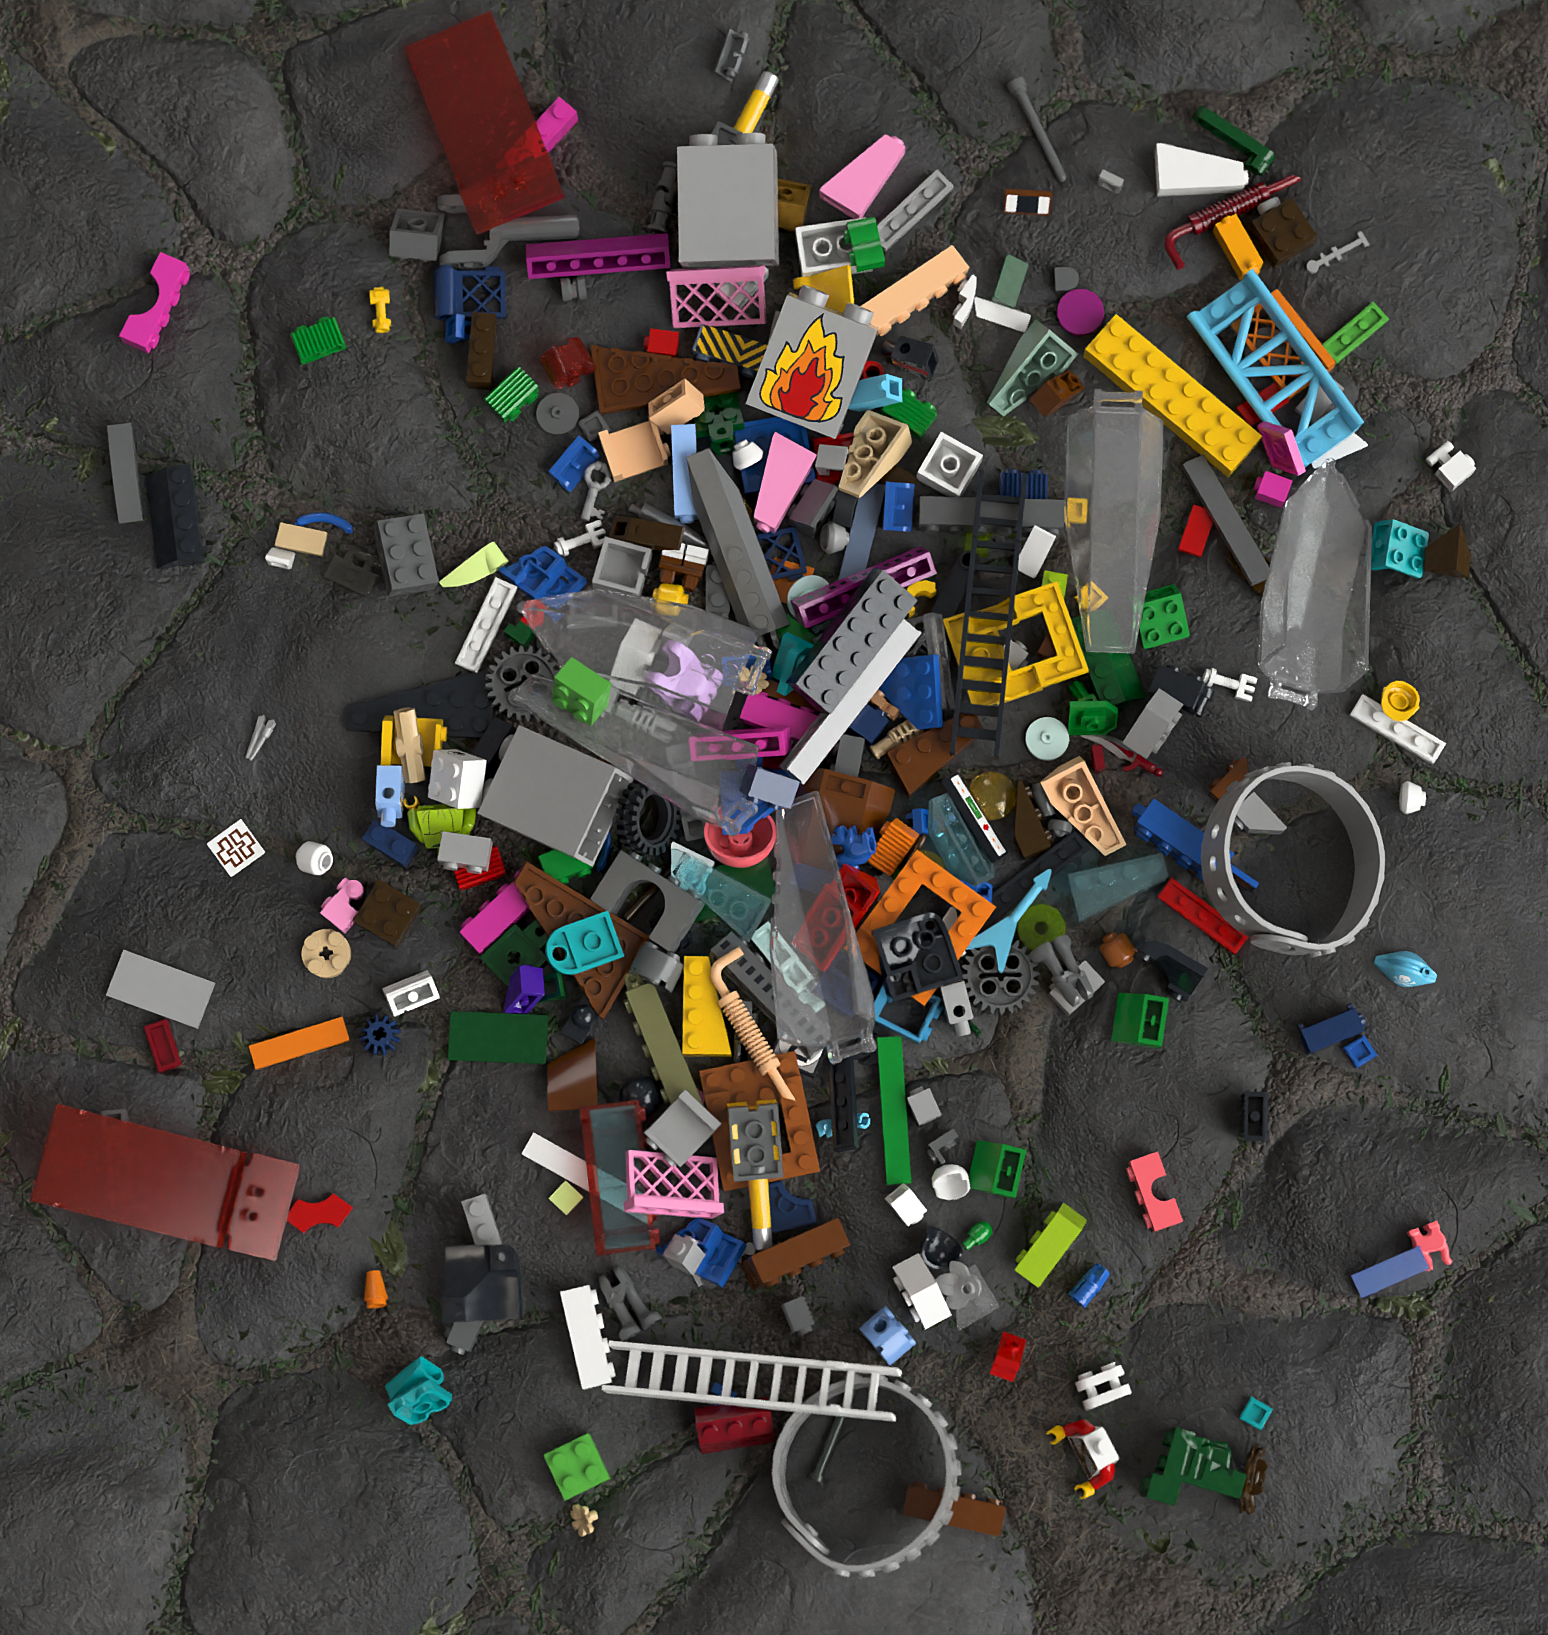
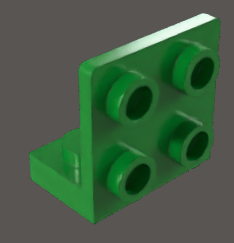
M1174 584L1128 597L1130 606L1136 613L1144 649L1190 636L1181 592Z

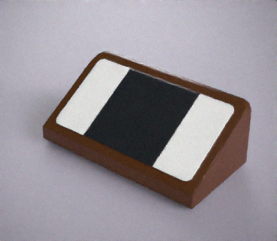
M1005 189L1003 212L1049 216L1052 192Z

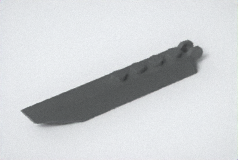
M709 448L687 456L694 507L744 640L748 641L756 637L761 653H768V647L763 634L770 632L773 645L778 650L781 641L776 629L790 624L740 491Z

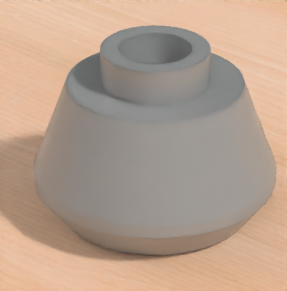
M832 521L827 522L821 530V548L827 554L843 550L849 543L848 531L843 526Z

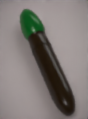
M926 834L920 835L912 845L900 868L894 872L892 882H894L915 851H921L926 842Z

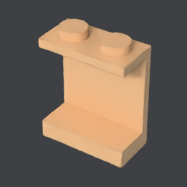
M650 419L647 422L611 434L608 433V430L598 432L614 482L668 465L667 457H670L671 453L667 442L662 443L660 435L664 434L663 430Z

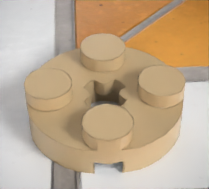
M321 929L305 939L302 947V960L312 974L320 978H333L340 975L349 964L351 948L341 933L331 929ZM325 947H328V950H333L329 960H325L323 956H320V952Z

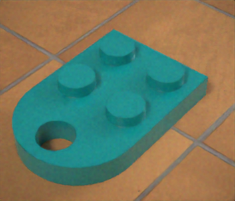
M608 911L556 929L549 936L545 945V955L548 963L554 970L565 975L577 974L624 957ZM556 947L562 948L565 952V957L562 961H557L553 958L552 952Z

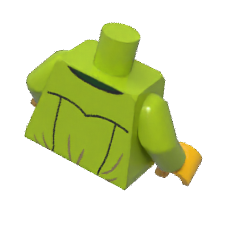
M414 796L415 803L412 806L408 805L406 798L403 800L408 810L407 816L410 830L419 842L425 843L426 848H437V855L439 854L442 831L469 835L475 825L476 808L457 809L447 804L420 806L416 796Z

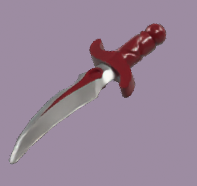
M1106 734L1080 735L1102 745L1119 759L1130 761L1131 765L1122 768L1124 772L1133 771L1139 766L1151 774L1154 773L1156 777L1163 775L1161 768H1157L1156 765L1144 759L1143 756L1124 745L1123 741Z

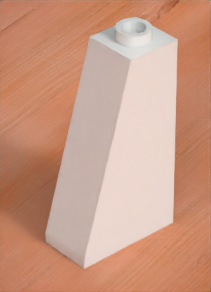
M1156 144L1154 153L1157 196L1239 193L1248 184V171L1244 170L1243 162L1167 144Z

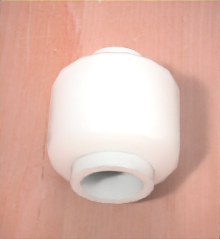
M308 841L297 850L296 863L301 871L313 875H322L331 868L333 857L326 845Z

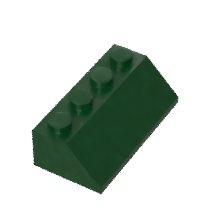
M1112 609L1092 611L1072 618L1071 621L1089 670L1085 675L1097 700L1107 701L1119 708L1146 698Z

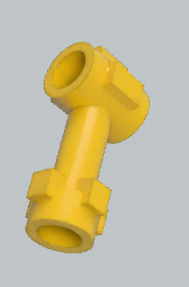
M377 287L374 290H369L370 304L376 305L377 320H373V328L375 327V332L386 333L390 331L389 327H391V319H386L385 304L390 303L389 289Z

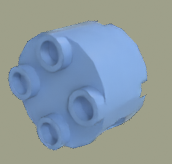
M886 1306L859 1327L861 1333L888 1365H892L916 1344L905 1327L894 1318V1315Z

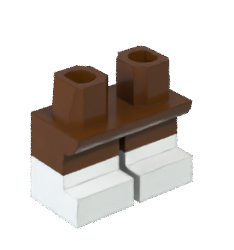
M681 543L680 550H663L659 563L660 584H673L675 576L683 577V589L694 592L698 581H702L709 557V550L688 545L686 550V545ZM685 551H686V556H685L684 564H683V566H682L683 559H684V555H685Z

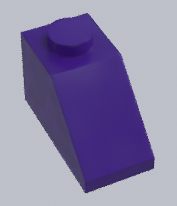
M526 964L519 966L510 977L503 1008L504 1013L528 1014L545 995L543 968Z

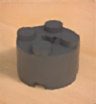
M645 941L644 945L640 946L628 973L634 976V973L642 976L641 979L644 980L645 984H652L657 990L662 992L667 990L669 994H672L684 970V962L679 960L680 957L675 953L667 951L664 954L658 950V946Z

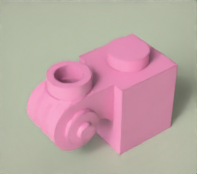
M344 878L336 888L339 892L333 898L329 896L321 905L323 910L320 913L346 934L355 923L353 920L358 914L350 906L351 899L360 900L364 896L365 890L357 880Z

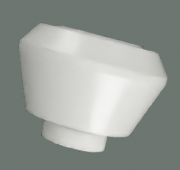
M743 440L734 445L735 450L732 452L733 464L739 470L747 468L763 458V450L753 441L748 443L747 440Z
M1409 781L1401 784L1399 797L1401 812L1409 814L1419 811L1421 806H1425L1426 792L1421 790V786Z

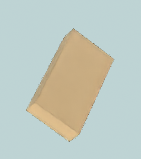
M280 522L275 546L323 557L328 533Z

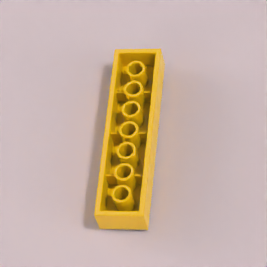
M1117 314L1085 348L1083 355L1085 359L1196 452L1204 455L1206 460L1226 477H1229L1259 443L1262 437L1261 434Z

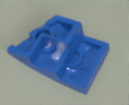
M547 546L535 550L532 554L520 557L518 562L508 567L502 566L499 569V572L514 586H517L520 591L534 602L541 604L546 611L556 618L587 583L583 576L567 566L562 556ZM559 577H565L569 581V584H567L564 580L560 579Z
M695 1218L686 1228L676 1233V1235L683 1238L685 1235L694 1238L698 1242L697 1246L705 1254L694 1274L722 1288L747 1247L743 1241L724 1234L716 1224L702 1218ZM670 1242L663 1247L661 1245L658 1246L655 1251L663 1256Z

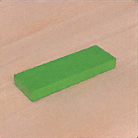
M1372 302L1322 345L1335 360L1336 365L1383 326L1389 318Z

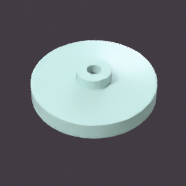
M1043 717L1035 720L1029 726L1025 742L1027 749L1034 757L1044 761H1051L1059 758L1066 751L1069 743V734L1064 724L1059 720Z

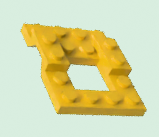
M1057 581L1015 595L1012 626L1019 624L1021 620L1043 614L1057 656L1014 671L1011 670L1008 663L1005 702L1041 691L1044 687L1089 672ZM1010 598L979 611L1008 614ZM964 613L943 619L958 666ZM969 618L968 633L999 636L998 630L1007 628L1008 621ZM967 642L965 656L1004 659L1005 650L1003 645ZM964 666L963 679L1001 683L1003 670ZM967 691L971 704L999 705L1000 694Z

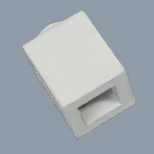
M904 1183L885 1198L901 1221L907 1226L919 1222L927 1211L911 1189Z

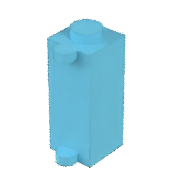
M884 374L859 380L848 409L861 412L902 402V378Z

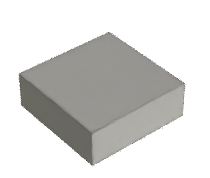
M1102 170L1097 184L1113 193L1119 194L1124 179Z

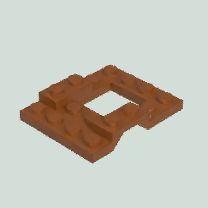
M795 1051L778 1054L774 1057L781 1063L776 1069L795 1100L783 1098L769 1074L767 1073L762 1076L758 1070L760 1067H756L757 1062L754 1063L753 1060L699 1071L707 1111L721 1123L712 1136L724 1191L749 1186L748 1181L734 1182L727 1103L747 1102L748 1106H757L756 1101L776 1099L777 1104H781L791 1152L782 1154L783 1178L768 1179V1182L820 1172Z

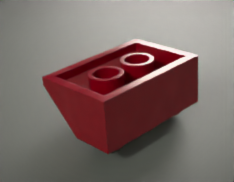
M768 1396L754 1399L769 1401ZM723 1404L694 1409L702 1454L775 1442L770 1409Z

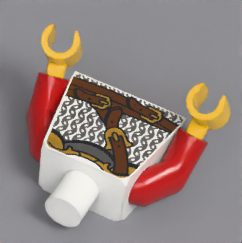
M1079 1420L1064 1425L1063 1428L1059 1425L1055 1426L1046 1433L1047 1435L1053 1433L1056 1436V1439L1050 1442L1053 1445L1060 1442L1065 1436H1067L1090 1480V1482L1077 1485L1074 1489L1075 1491L1083 1489L1084 1496L1080 1497L1081 1500L1092 1496L1094 1489H1099L1114 1478V1464L1119 1458L1103 1427L1094 1426L1087 1420Z

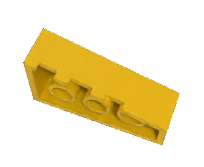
M684 956L683 1057H732L721 1007L718 1004L717 990L710 978L711 965L709 956Z

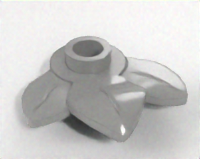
M950 1261V1273L938 1276L935 1281L941 1293L947 1295L946 1304L948 1308L961 1309L967 1305L969 1300L979 1296L981 1282L978 1278L970 1275L968 1268L963 1263ZM966 1285L970 1287V1292L966 1288Z

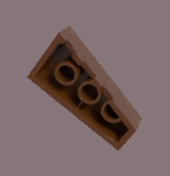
M959 714L958 727L983 729L976 715ZM953 718L944 722L942 728L930 729L886 753V758L908 799L976 740L957 737L955 756H950Z
M839 1218L752 1255L740 1264L752 1290L763 1285L768 1288L779 1283V1278L785 1275L791 1278L802 1273L801 1268L807 1265L811 1269L824 1263L822 1259L829 1255L834 1259L845 1254L844 1249L850 1246V1243Z

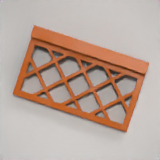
M1279 290L1273 291L1271 294L1325 369L1328 372L1331 371L1335 366V360ZM1261 304L1254 308L1253 315L1256 314V318L1251 319V322L1255 323L1254 334H1247L1245 345L1251 352L1257 350L1255 347L1256 339L1269 341L1274 336L1275 323L1272 320L1259 319L1260 310L1263 309ZM1242 317L1231 324V328L1237 335ZM1258 323L1272 325L1271 336L1257 335ZM1287 340L1282 342L1287 343L1285 355L1271 353L1270 351L1264 355L1268 357L1267 361L1264 357L1258 360L1263 367L1270 366L1271 357L1284 359V365H1287V360L1301 361V365H1304L1299 357L1288 355L1289 343ZM1303 374L1282 375V380L1278 375L1270 377L1282 390L1286 387L1284 384L1285 376L1300 377ZM1311 380L1287 398L1291 399L1297 393L1302 391L1304 388L1310 385Z

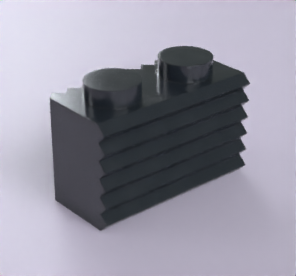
M1245 1091L1240 1096L1242 1098L1240 1100L1242 1103L1240 1105L1242 1108L1240 1110L1242 1113L1240 1115L1242 1118L1240 1120L1242 1123L1240 1124V1141L1242 1143H1265L1267 1141L1268 1092Z

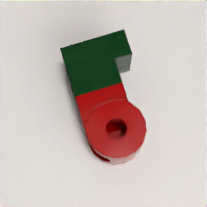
M539 603L528 604L524 610V616L515 627L508 624L504 630V636L519 647L522 645L525 649L546 620L544 607Z

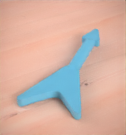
M1051 869L1034 878V885L1009 917H1006L973 938L966 950L985 946L994 947L998 971L1003 973L1017 922L1040 891L1047 889Z

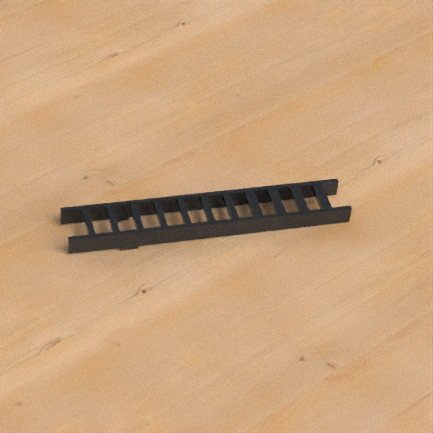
M979 470L950 756H955L957 737L995 741L994 760L999 761L1027 474L1022 475L1020 497L982 494L984 470ZM981 501L1019 504L1018 520L980 517ZM980 524L1014 527L1015 532H1017L1016 543L977 540ZM987 548L1015 551L1013 567L975 564L976 549ZM974 571L1012 574L1011 591L973 587ZM972 594L1010 598L1008 614L971 611ZM969 618L1008 621L1006 637L968 633ZM967 642L1005 645L1004 659L965 656ZM964 666L1003 670L1001 683L963 679ZM962 690L1000 694L999 707L961 703ZM959 714L998 717L997 729L958 727Z

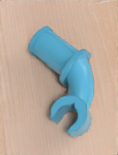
M857 1113L858 1128H868L870 1118L862 1117H869L867 1113ZM824 1119L816 1123L819 1137H822L824 1134H826L827 1138L832 1136L831 1119Z

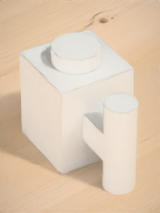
M1447 441L1427 457L1426 461L1430 466H1433L1438 461L1442 466L1435 475L1451 492L1471 476L1476 468L1472 458L1467 454L1464 455L1461 451L1451 458L1448 452L1454 447Z

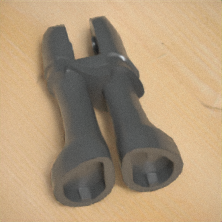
M1065 934L1058 936L1051 943L1048 941L1032 951L1029 957L1035 964L1042 962L1046 964L1053 975L1051 980L1055 984L1054 986L1073 1007L1080 1002L1075 989H1077L1084 1000H1089L1093 997V989L1085 971L1080 970L1070 949L1072 944L1071 938ZM1055 953L1060 956L1068 971L1062 969Z
M616 1266L613 1268V1271L616 1274L617 1280L620 1281L619 1285L612 1288V1284L604 1274L599 1276L598 1280L607 1305L609 1304L610 1310H615L622 1328L619 1332V1338L624 1342L641 1333L639 1326L623 1303L625 1297L633 1308L643 1330L659 1322L662 1317L657 1311L647 1309L634 1288L635 1284L621 1266Z

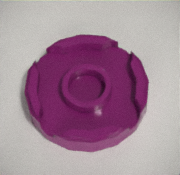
M1075 289L1068 292L1061 298L1057 307V319L1060 326L1073 336L1085 337L1093 334L1100 327L1104 318V306L1101 299L1095 293L1086 289Z

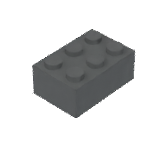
M424 514L378 520L373 527V533L387 597L434 590L439 580Z

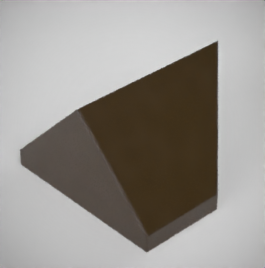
M1461 523L1425 547L1423 571L1465 579L1469 578L1471 554Z

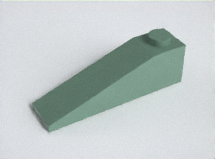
M1035 319L1020 338L987 403L1002 416H1005L1024 402L1028 394L1035 389L1039 390L1053 376L1061 375L1078 353Z

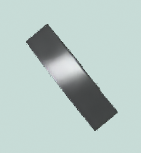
M132 423L107 425L119 523L143 521L144 517L140 498L141 490L138 477L139 469Z

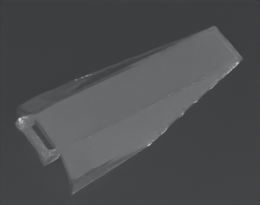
M1094 389L1093 407L1067 417L1065 428L1064 520L1070 546L1071 563L1074 571L1086 652L1134 654L1160 522L1163 458V420L1142 408V390H1135V393L1105 392L1102 389ZM1101 401L1134 402V407L1101 406Z
M531 675L510 694L509 699L697 819L725 829L726 833L730 836H736L747 819L753 817L758 812L757 804L744 798L745 794L739 791L748 764L756 766L759 751L758 745L670 712L643 705L642 709L629 706V701L620 699L619 703L609 700L607 708L590 726L587 723L579 722L566 709L558 708L552 701L554 680L536 675ZM737 809L742 810L735 819L729 818Z
M814 791L795 798L791 809L782 807L781 811H776L774 857L777 858L776 872H773V880L776 881L775 894L772 895V903L775 906L774 918H771L769 948L777 1038L794 1046H827L828 1059L832 1064H836L844 1058L876 1050V1042L872 1034L875 1023L873 993L850 915L819 792ZM861 1037L862 1042L839 1049L838 1044Z

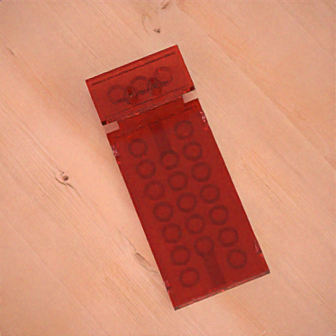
M491 11L404 47L460 188L461 198L477 235L565 198L554 166Z
M56 1104L30 1201L218 1248L223 1247L225 1236L229 1234L228 1250L276 1261L300 1165L251 1153L247 1167L244 1166L247 1152ZM257 1188H259L260 1194L258 1196L255 1195V1190ZM252 1212L254 1217L250 1221L249 1214Z

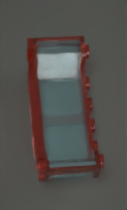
M639 1100L579 1107L596 1257L641 1250H656L655 1244H660L659 1230L653 1229V1221H657V1214L624 1212V1202L627 1200L625 1152L628 1150L644 1151V1148H649V1144L645 1141L648 1136L645 1133L642 1134L641 1121H646L644 1106H639ZM633 1157L634 1166L641 1172L646 1167L645 1163L640 1158ZM648 1169V1170L643 1174V1176L645 1177V1179H646L647 1181H648L647 1173H648V1172H652L650 1169ZM639 1180L634 1183L635 1194H644L647 1191L646 1187Z

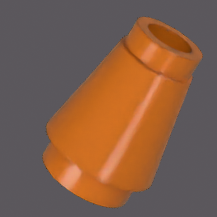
M381 1271L366 1272L364 1302H366L367 1308L386 1306L388 1296Z

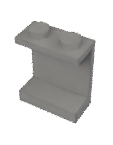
M686 1090L644 1132L648 1136L645 1141L654 1150L659 1147L666 1154L663 1158L672 1167L676 1164L681 1167L721 1125Z

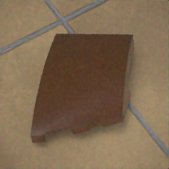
M591 1039L548 1064L549 1112L598 1109L596 1039Z

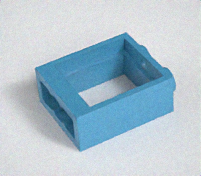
M883 986L867 1018L919 1045L921 1040L927 1041L933 1029L929 1027L932 1018L938 1019L943 1009V1006L939 1005L942 999L932 995L928 1000L932 1006L917 1035L879 1017L887 1001Z

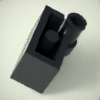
M1159 665L1148 690L1152 698L1158 689H1161L1183 704L1182 710L1186 711L1188 709V713L1193 716L1197 714L1196 717L1202 718L1208 701L1212 700L1215 693L1214 690L1205 686L1201 677L1191 673L1187 676L1171 665L1166 667Z

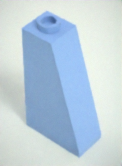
M695 424L671 425L675 519L680 520L683 524L694 523V520H699L694 507L686 459L687 456L697 453Z

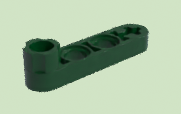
M1199 106L1193 114L1192 118L1197 124L1249 157L1244 165L1252 174L1262 176L1275 158L1274 153L1266 146L1208 108Z

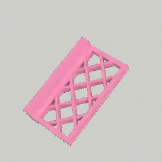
M765 265L688 268L667 271V281H670L673 328L701 327V324L707 326L767 323L763 277L765 275ZM748 281H757L758 292L753 297L743 289ZM726 282H731L737 288L730 298L720 290ZM704 283H707L714 289L708 299L697 291ZM677 285H685L692 291L685 300L677 295ZM739 292L743 293L750 300L743 309L732 301ZM716 293L727 301L720 310L709 302ZM693 294L704 302L697 312L687 304ZM752 303L759 308L760 318L752 319L745 313ZM729 304L739 312L734 320H729L722 314ZM706 305L716 313L711 321H706L699 315ZM683 306L693 314L688 322H679V311Z
M634 1150L625 1152L627 1200L624 1202V1212L709 1219L724 1213L723 1203H719L717 1158L691 1156L685 1162L691 1170L684 1176L676 1165L672 1167L663 1158L666 1153ZM633 1157L640 1158L645 1163L646 1167L641 1172L634 1166ZM657 1159L662 1160L669 1167L663 1174L653 1165ZM702 1163L710 1164V1175L707 1178L698 1169ZM648 1169L658 1178L652 1185L643 1176ZM670 1171L680 1180L674 1187L665 1178ZM693 1172L702 1181L697 1188L687 1179ZM637 1180L646 1187L647 1191L644 1194H635L634 1183ZM660 1181L670 1191L666 1196H661L655 1190ZM682 1183L692 1193L688 1198H683L677 1191ZM704 1185L711 1191V1200L705 1199L699 1193Z

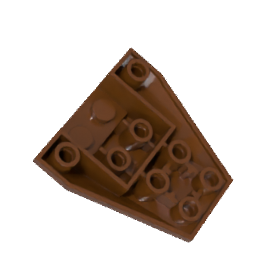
M816 768L804 785L799 783L796 792L801 863L837 874L833 867V861L837 854L844 852L842 845L827 844V840L832 837L834 830L839 825H844L847 830L855 825L859 835L865 832L867 828L872 827L875 836L890 813L895 789L855 776Z

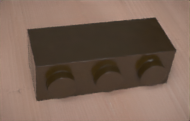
M472 312L466 380L468 389L492 390L498 325L496 313Z

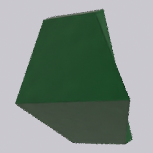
M556 953L553 958L560 961L559 955ZM547 962L542 967L545 995L537 1004L566 999L562 974L554 970Z

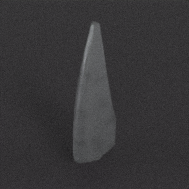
M646 503L642 509L631 504L628 513L638 517V519L685 527L682 543L686 547L692 545L708 549L709 554L712 555L707 540L683 523Z

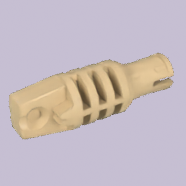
M906 720L888 731L887 737L871 745L870 749L876 759H879L888 751L923 734L924 731L917 729L909 720Z

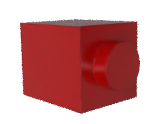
M651 328L650 336L645 335L644 350H647V353L677 358L679 332Z

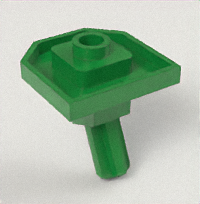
M1074 681L1069 686V690L1076 700L1070 701L1067 729L1069 735H1105L1117 728L1118 708L1107 701H1098L1094 693L1089 695L1082 682Z

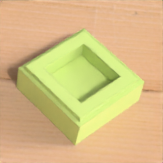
M566 1180L549 1197L566 1215L584 1198Z

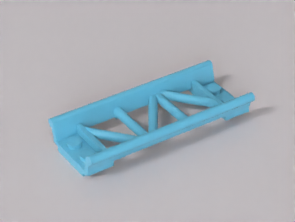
M1253 269L1245 274L1242 281L1202 310L1193 311L1187 316L1190 323L1262 422L1266 421L1282 426L1271 412V409L1311 380L1297 435L1294 437L1305 467L1346 440L1364 423L1363 419ZM1261 304L1280 330V333L1241 360L1254 308ZM1242 317L1231 356L1216 335ZM1286 340L1304 363V365L1249 367ZM1303 374L1265 402L1247 378L1253 376ZM1320 385L1336 408L1309 427Z

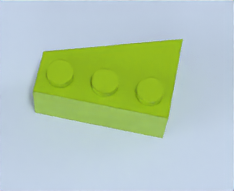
M1063 1202L1056 1213L1052 1210L1045 1219L1044 1223L1047 1225L1042 1232L1037 1230L1029 1241L1032 1243L1028 1251L1023 1249L1015 1261L1019 1264L1015 1271L1039 1288L1081 1232L1087 1219Z

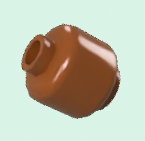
M1112 931L1102 938L1103 943L1100 945L1099 951L1110 967L1120 969L1134 960V946L1125 933L1115 934Z

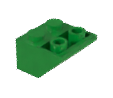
M1118 993L1111 1041L1160 1049L1163 1042L1169 998L1148 994Z
M977 1140L969 1173L970 1189L1014 1200L1027 1150L1005 1144Z

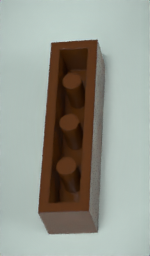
M766 679L769 682V686L763 689L762 692L769 695L768 698L776 701L778 698L791 702L792 707L798 709L801 706L813 710L814 714H819V711L796 691L793 690L784 696L777 692L779 683Z

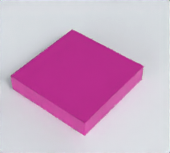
M1266 421L1257 425L1272 467L1298 476L1306 471L1292 429Z

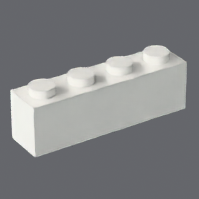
M590 1285L560 1292L582 1389L612 1383L611 1377H616L613 1362L608 1363L606 1353H609L610 1349L607 1338L602 1339L600 1329L604 1328L602 1315L596 1314L595 1305L599 1304L596 1289L591 1290Z

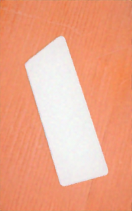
M978 297L974 298L977 317L1026 332L1031 318L1029 314Z
M1353 433L1311 464L1316 469L1365 448L1368 444Z

